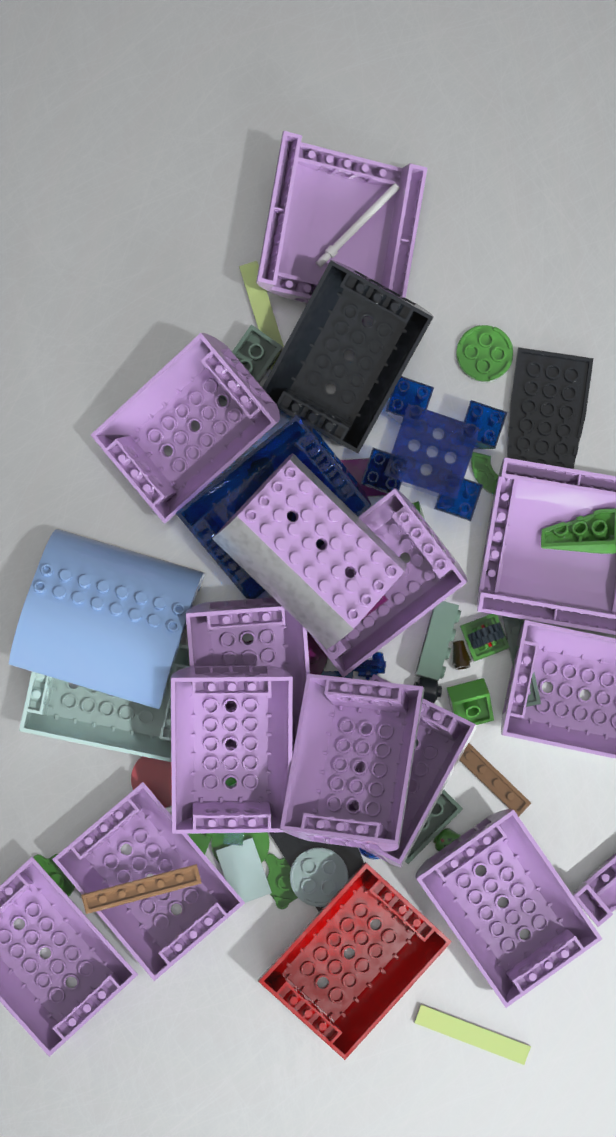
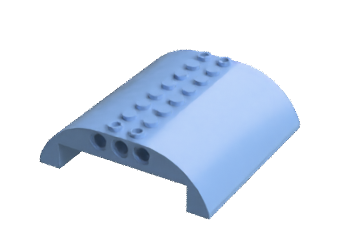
M56 529L45 547L27 594L16 628L9 665L160 709L166 692L167 681L187 624L186 611L192 608L205 573Z

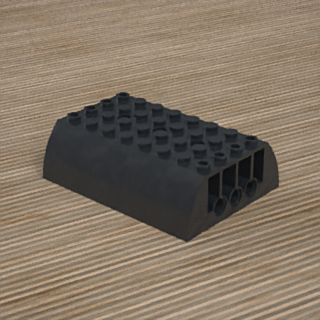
M330 260L262 388L276 403L279 410L359 454L434 316L420 305L357 270ZM364 316H370L373 319V324L370 327L363 325L362 319ZM350 349L354 352L353 360L345 359L344 352ZM328 383H333L336 386L335 393L330 394L326 391Z

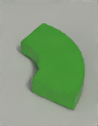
M472 452L471 468L478 484L494 496L498 475L492 468L491 456Z

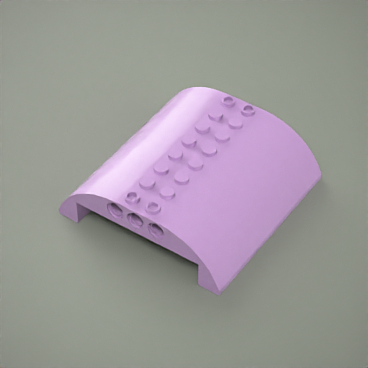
M283 131L256 280L257 284L273 294L308 303L330 260H334L357 270L406 298L427 168L411 163L400 168L306 144L301 142L302 135ZM396 183L400 189L337 251L338 254L333 259L330 258L321 268L317 266L315 262L325 253V250L330 245H333Z
M504 457L496 483L480 572L477 611L616 635V553L598 554L541 548L542 529L561 522H570L579 516L584 517L593 514V511L599 509H616V476Z

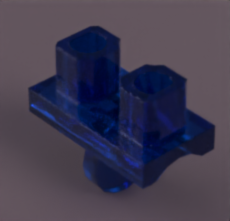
M376 652L373 654L372 660H365L352 671L358 672V676L365 677V680H369L373 674H385L386 661H384L383 653Z

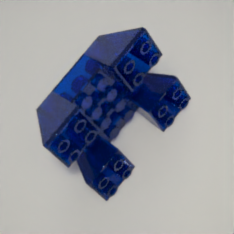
M401 376L385 410L387 414L401 425L391 453L373 447L361 485L388 494L394 489L400 490L401 485L437 497L435 510L471 522L483 484L464 478L473 450L496 448L508 412L471 400L463 421L456 420L427 410L434 387ZM433 432H441L443 438L435 439ZM410 443H416L419 449L417 451H412L409 449L408 445ZM427 450H435L437 456L429 457L427 455ZM445 456H453L455 462L451 464L447 463L445 461ZM428 467L431 474L423 475L421 468Z

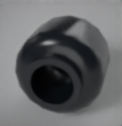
M421 677L417 682H414V686L424 687L423 699L435 703L437 697H441L442 686H438V681Z

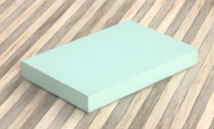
M253 837L216 850L226 881L245 903L272 893Z

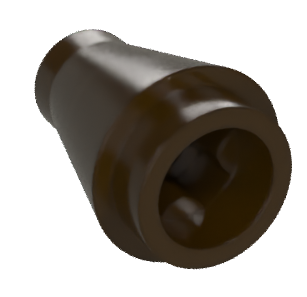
M464 641L453 642V666H455L456 670L470 668L472 661Z

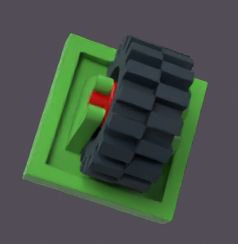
M489 614L460 626L473 662L509 649L505 633L498 616L495 614Z

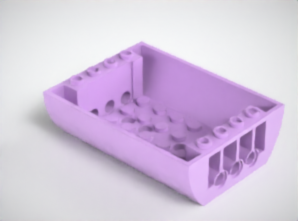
M397 489L392 490L360 515L359 518L397 556L400 557L404 552L410 555V561L407 563L405 572L385 593L388 601L361 620L339 642L326 649L312 636L343 677L468 582L459 563L410 500ZM323 544V545H322L321 547H319L318 549H319V550H324L325 544ZM349 567L345 569V575L348 578H352L354 576L353 570Z

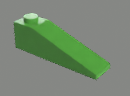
M599 509L593 511V514L584 517L579 516L570 522H561L542 529L541 548L598 554L616 553V509Z

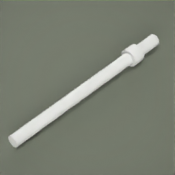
M396 183L333 245H330L325 250V253L315 262L317 266L321 268L330 258L333 259L338 254L337 251L400 189Z

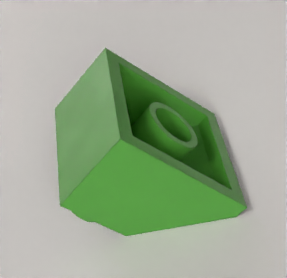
M484 678L447 687L452 713L476 725L494 721L490 693Z

